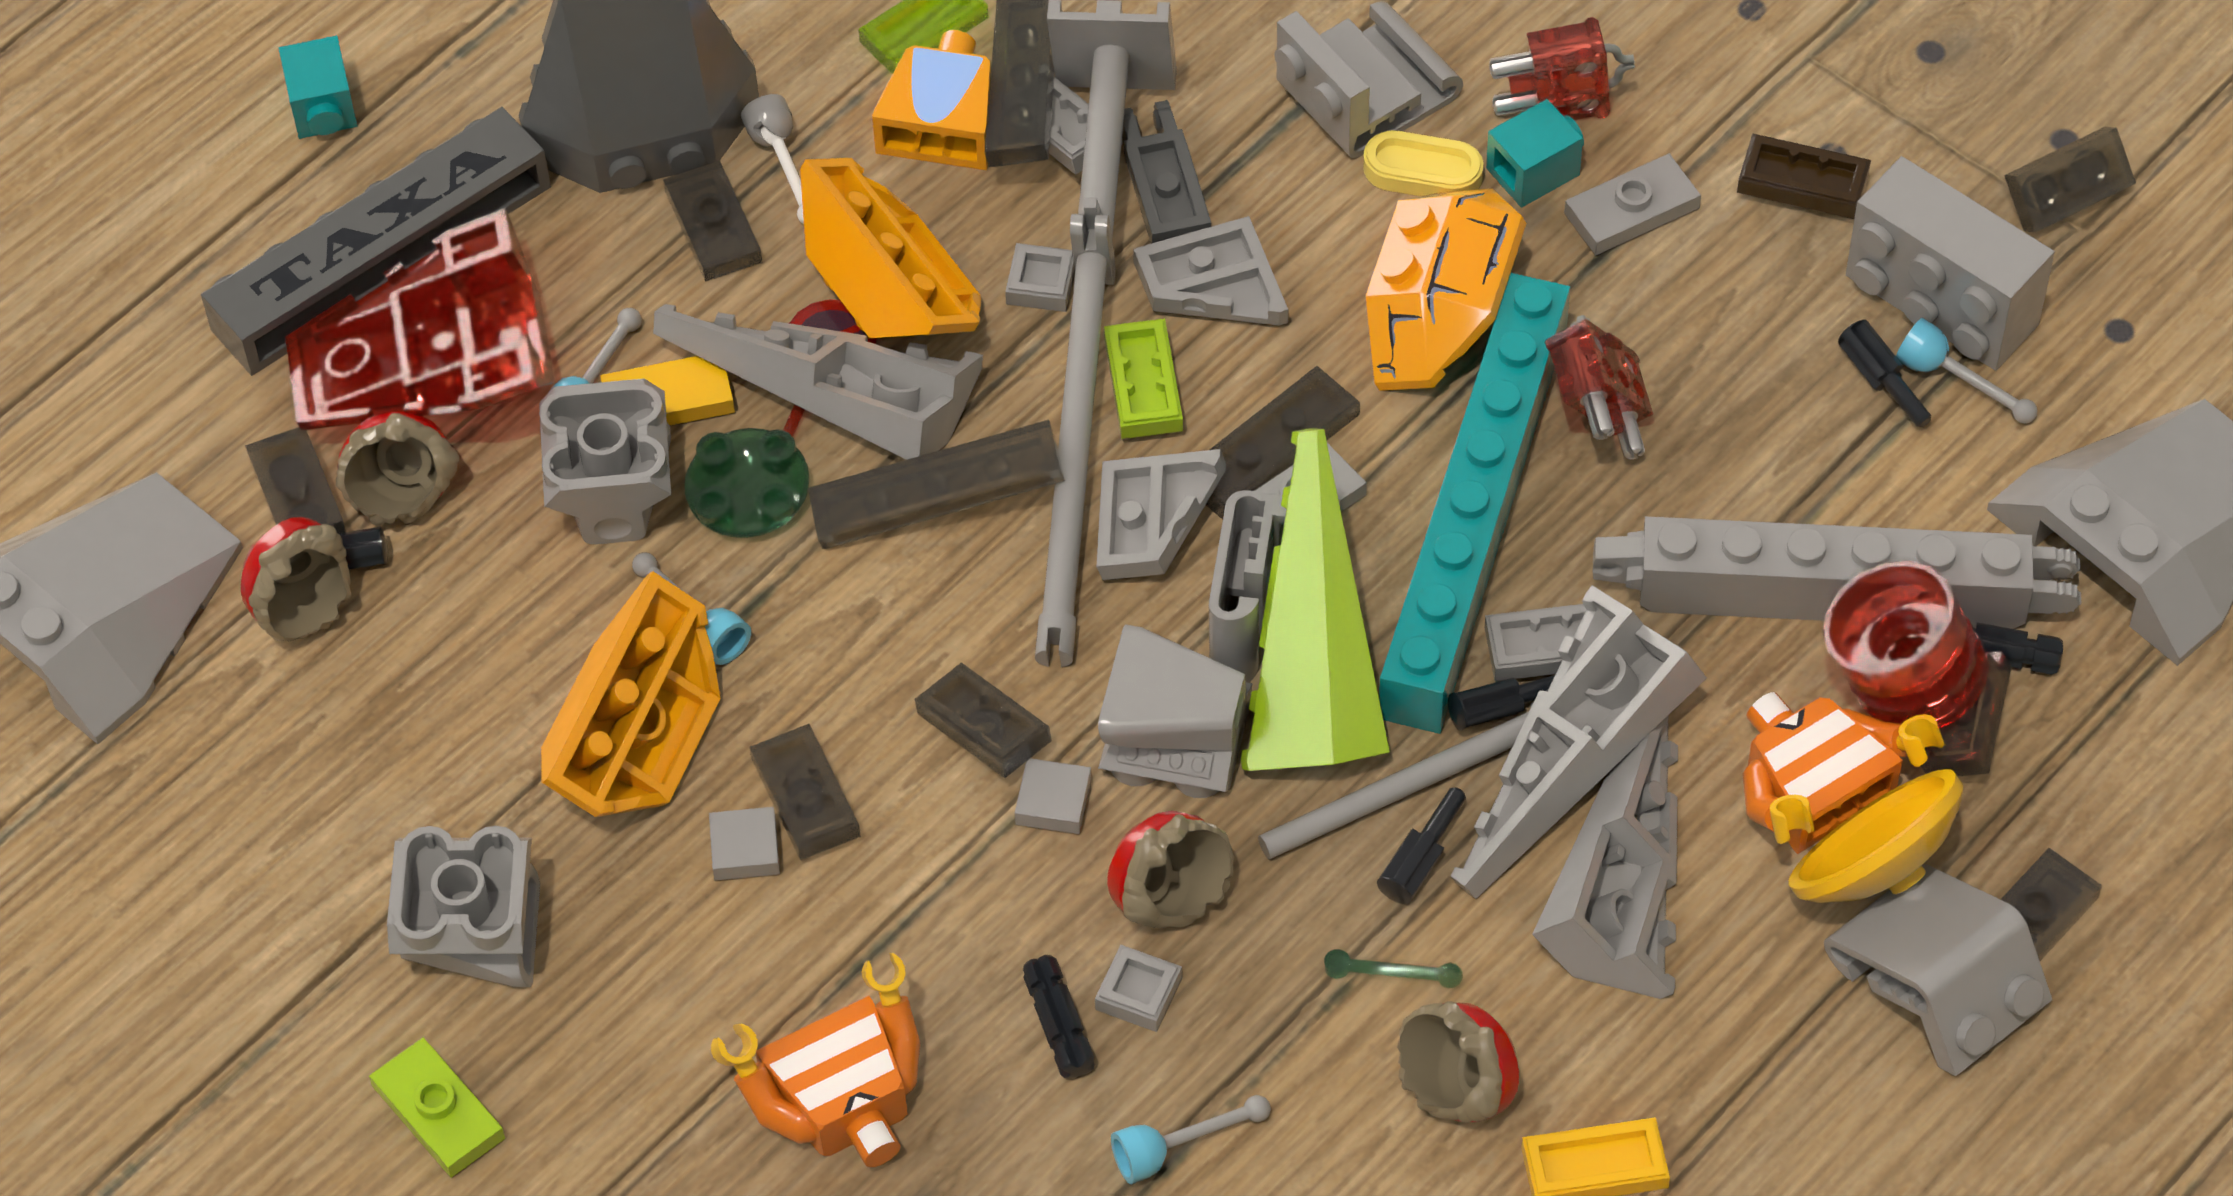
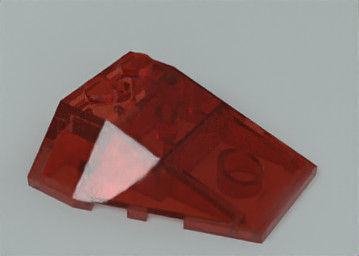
M505 208L447 230L432 240L437 249L406 269L398 262L383 272L388 281L361 299L355 301L350 294L285 336L296 423L301 431L361 424L378 414L394 411H403L417 416H428L483 409L556 383L541 298L510 216Z

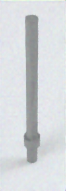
M1529 712L1259 835L1258 840L1262 851L1270 860L1512 748Z

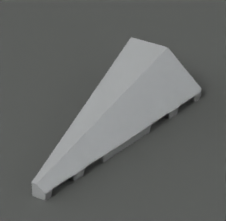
M669 304L663 305L654 313L653 334L918 466L949 443L982 370L983 355L966 351L962 360L954 361L928 357L927 345L911 342L906 353L870 343L866 335L777 321H773L771 329L768 331L737 327L735 315L718 312L714 323L678 313L676 312V306Z
M1593 585L1586 592L1582 600L1586 611L1574 637L1565 636L1558 650L1562 662L1548 691L1539 690L1502 767L1499 777L1503 785L1490 813L1481 811L1474 826L1478 838L1463 869L1455 867L1451 874V878L1475 899L1707 679L1687 651L1645 626L1631 609Z
M1668 716L1607 773L1532 933L1572 977L1658 999L1672 995L1675 989V978L1668 973L1665 974V947L1676 941V924L1666 920V890L1676 884L1677 796L1667 792L1668 767L1678 761V745L1671 740L1668 741Z

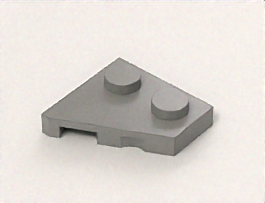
M1249 216L1133 249V263L1153 311L1271 325L1288 323V307Z
M1220 449L1102 461L1096 565L1102 580L1165 574L1226 471V462Z

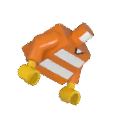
M1770 692L1763 695L1750 707L1746 715L1747 719L1760 733L1751 742L1748 766L1743 772L1747 816L1755 823L1773 831L1777 843L1789 842L1797 854L1819 842L1857 811L1898 787L1903 762L1900 757L1908 756L1910 764L1920 767L1928 759L1925 747L1935 746L1942 748L1945 746L1936 719L1931 715L1923 714L1911 717L1902 724L1885 722L1848 708L1842 709L1830 698L1822 697L1794 713L1777 693Z
M893 953L889 954L891 963L895 968V975L891 982L886 985H881L874 980L869 960H866L862 968V978L866 985L872 990L879 992L881 1001L876 1004V1007L869 995L758 1050V1039L755 1032L749 1026L735 1024L733 1025L734 1031L743 1043V1049L738 1057H734L727 1052L725 1044L719 1037L712 1040L711 1053L713 1058L720 1064L735 1067L738 1074L735 1076L734 1081L758 1122L763 1127L798 1144L810 1142L818 1153L823 1156H831L854 1145L866 1167H877L885 1164L900 1151L901 1145L890 1126L902 1121L908 1115L906 1095L917 1084L921 1043L908 997L900 996L898 989L905 978V965L901 958ZM755 1053H756L757 1063H755V1061H754L753 1058H752V1057L755 1055Z

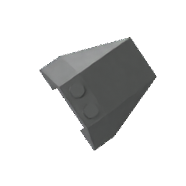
M553 0L542 35L543 54L540 63L533 65L530 75L533 87L528 102L521 105L519 121L521 127L545 151L549 171L599 193L619 188H632L644 182L677 174H690L699 169L717 165L745 127L741 119L742 110L748 103L759 97L756 68L746 50L742 51L734 40L731 29L724 20L720 21L712 10L709 0Z

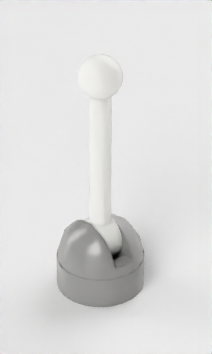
M778 94L764 95L754 99L744 107L741 112V119L753 141L764 147H774L799 205L797 210L798 220L804 225L801 179L784 143V139L790 135L793 129L792 114L783 96Z

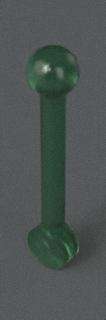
M1340 949L1329 951L1324 958L1326 974L1335 979L1343 978L1349 972L1435 980L1445 988H1455L1461 983L1463 978L1461 968L1452 962L1444 963L1440 967L1350 959L1348 953Z

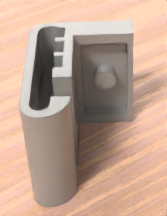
M1384 1L1370 5L1369 17L1376 24L1363 32L1347 18L1319 35L1297 11L1277 22V50L1274 53L1277 63V80L1351 158L1363 156L1366 144L1375 135L1385 131H1404L1450 104L1456 99L1463 88V80Z
M1242 490L1233 493L1227 499L1209 598V658L1246 674V682L1249 683L1254 679L1259 668V641L1275 546L1281 545L1286 508L1281 506L1282 494ZM1232 596H1239L1237 608L1230 611Z
M1923 864L1922 866L1926 873L1916 884L1898 894H1893L1890 890L1825 939L1824 947L1835 967L1851 981H1854L1870 967L1876 968L1867 975L1872 992L1919 1015L1938 1067L1957 1076L2052 1001V997L2028 925L2021 913L2009 903L1936 868Z

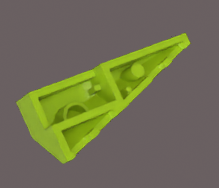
M1309 428L1292 432L1291 443L1297 446L1291 484L1283 489L1281 506L1286 508L1281 545L1275 546L1259 641V646L1264 649L1258 690L1251 692L1249 710L1254 712L1249 749L1242 750V770L1256 771L1334 765L1390 752L1324 429Z

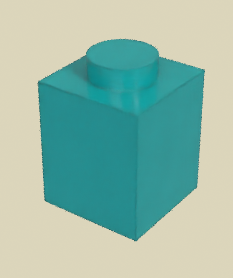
M338 36L278 47L299 139L316 135H329L340 130L358 127Z
M1545 99L1488 131L1486 169L1522 208L1580 175L1582 147L1584 146L1582 131L1573 118L1568 115L1563 116L1548 99Z

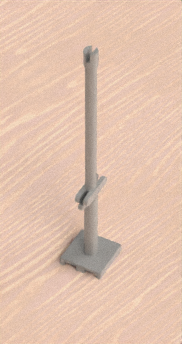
M1049 0L1047 23L1055 78L1067 87H1089L1090 96L1078 214H1071L1070 238L1075 266V281L1043 609L1038 618L1035 660L1049 667L1051 644L1059 645L1061 667L1068 666L1073 661L1076 631L1074 607L1105 285H1114L1115 257L1112 237L1126 89L1175 90L1177 66L1170 2H1158L1157 14H1126L1122 10V1L1097 0L1096 13L1063 12L1061 0Z

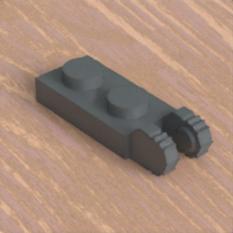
M1168 100L1155 102L1153 106V120L1155 128L1159 133L1141 137L1138 120L1133 113V109L1131 107L1124 109L1122 131L1124 157L1151 244L1211 227L1209 213L1183 130L1177 129Z

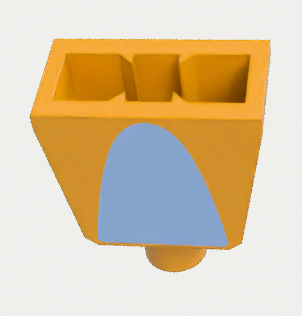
M949 30L943 33L938 49L914 45L905 50L872 115L876 154L987 171L993 100L991 60L986 56L974 54L976 42L972 36L963 31Z

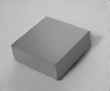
M1016 243L1005 291L1006 304L1066 312L1075 274L1072 250Z
M1027 758L1015 809V825L1080 834L1091 783V767Z
M774 807L709 813L712 868L715 881L780 874Z
M1120 945L1095 997V1010L1157 1032L1182 980V966Z

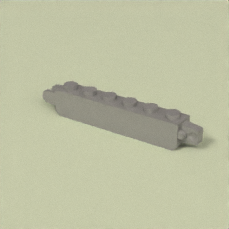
M1645 516L1643 531L1629 532L1627 536L1596 537L1594 542L1593 579L1624 583L1627 588L1640 590V605L1656 613L1938 626L1941 618L1947 616L1967 620L1966 627L1976 628V624L1979 622L2014 629L2026 624L2028 613L2053 614L2057 612L2059 614H2068L2070 611L2074 612V609L2081 605V592L2078 591L2077 585H2072V582L2065 583L2063 581L2059 583L2051 581L2052 579L2059 581L2060 579L2067 580V578H2073L2080 571V559L2077 558L2076 551L2064 548L2057 549L2056 547L2032 546V535Z

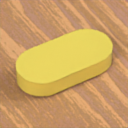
M1391 130L1381 132L1368 141L1364 149L1363 170L1368 181L1377 188L1403 194L1424 196L1440 192L1480 189L1483 180V159L1477 149L1462 141Z

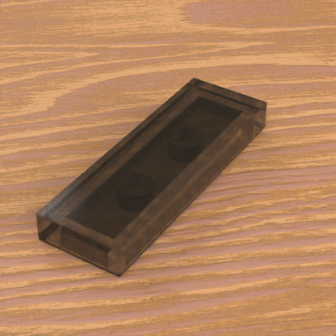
M1314 367L1209 449L1221 450L1226 462V471L1207 501L1206 506L1223 520L1226 501L1233 493L1242 490L1255 491L1294 465L1297 445L1291 443L1293 431L1309 428L1324 429L1327 441L1360 415V402L1320 367Z

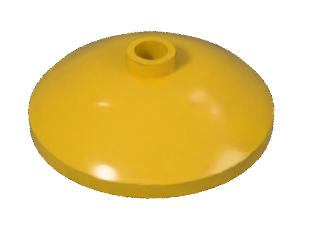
M1943 769L1919 776L1887 792L1857 811L1821 839L1793 869L1788 885L1797 898L1816 903L1857 901L1888 888L1893 894L1907 890L1925 875L1926 871L1922 865L1945 841L1961 805L1963 783L1953 770Z

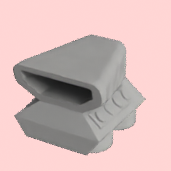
M644 378L554 387L539 403L544 507L574 516L581 536L588 544H607L642 539L646 534L653 505L671 495L668 452L671 443V429L666 421L665 391Z
M1125 625L1122 630L1098 721L1099 734L1105 743L1098 769L1112 771L1113 776L1117 780L1129 786H1144L1156 779L1174 782L1183 794L1193 798H1207L1217 794L1219 791L1226 792L1230 790L1249 714L1253 683H1247L1246 674L1142 627Z
M426 826L413 830L405 838L397 839L394 844L387 918L389 954H400L401 959L511 987H531L534 974L540 896L539 876L536 869L530 863L532 837H518L515 832L506 827L491 826L479 830L471 838H452L448 832L439 827Z

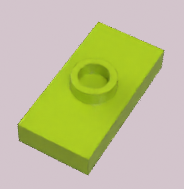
M1165 318L1104 326V340L1121 439L1183 431V417Z
M424 1037L369 1075L371 1085L450 1178L505 1139L501 1125Z

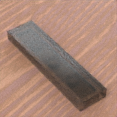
M1049 0L996 1L985 140V155L989 167L1049 160L1054 86V66L1047 23Z
M1045 420L809 487L808 492L817 538L822 549H827L1064 482L1065 479L1054 431L1050 421Z

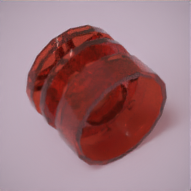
M1910 560L1885 562L1859 573L1843 586L1826 610L1822 633L1828 653L1842 676L1849 682L1851 691L1859 700L1862 709L1868 716L1885 722L1902 724L1911 717L1926 714L1936 719L1940 729L1954 723L1972 708L1986 686L1989 660L1984 645L1978 634L1974 631L1972 623L1964 615L1962 606L1948 581L1933 567Z

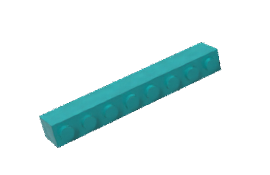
M1510 273L1380 676L1379 702L1384 721L1441 734L1448 712V696L1455 690L1567 331L1571 286Z

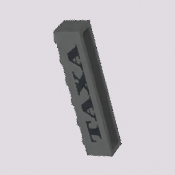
M500 107L484 118L474 120L459 134L434 149L424 151L406 167L385 180L371 184L364 193L335 211L323 214L314 224L287 241L273 245L263 256L234 274L220 278L210 289L201 294L211 331L247 372L253 376L551 188L545 151L503 107Z

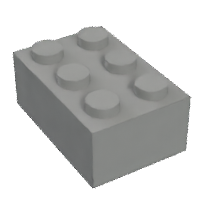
M1901 156L1857 201L1846 276L1852 279L1864 292L1870 295H1877L1904 312L1906 317L1914 324L1920 318H1924L1934 324L1963 355L1971 359H1978L1997 371L2040 323L2055 251Z

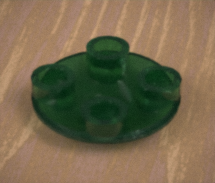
M745 428L727 433L712 432L703 436L697 443L696 455L687 469L684 485L688 506L701 524L724 536L751 538L771 533L789 522L805 502L810 480L805 458L796 447L795 440L789 433L778 429L769 431L758 428Z

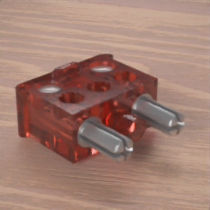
M1594 17L1587 18L1583 23L1527 33L1528 52L1490 59L1489 69L1493 79L1507 77L1510 90L1509 93L1494 95L1492 105L1495 114L1500 116L1526 111L1548 99L1563 116L1568 115L1574 120L1595 116L1600 119L1606 118L1610 114L1609 89L1622 81L1623 74L1627 70L1635 68L1633 54H1622L1621 49L1615 44H1604L1599 21ZM1607 53H1612L1615 60L1622 64L1616 68L1614 76L1608 80Z
M1584 315L1578 316L1576 318L1577 322L1572 323L1569 328L1545 340V345L1551 354L1564 403L1588 418L1594 438L1603 440L1607 439V436L1618 435L1624 457L1636 459L1645 453L1637 422L1653 415L1639 367L1640 359L1635 351L1623 344L1619 338L1609 332H1605L1590 322V319Z

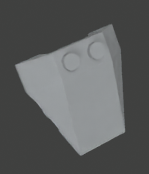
M2206 399L2035 465L1988 503L1987 510L2016 534L2032 535V546H2037L2051 533L2055 532L2136 598L2129 627L2177 666L2221 629L2233 603V421Z
M157 472L0 543V644L46 682L55 709L96 744H99L146 704L156 688L154 684L155 677L169 655L176 656L185 641L184 631L199 608L205 609L243 549L242 543L236 536Z

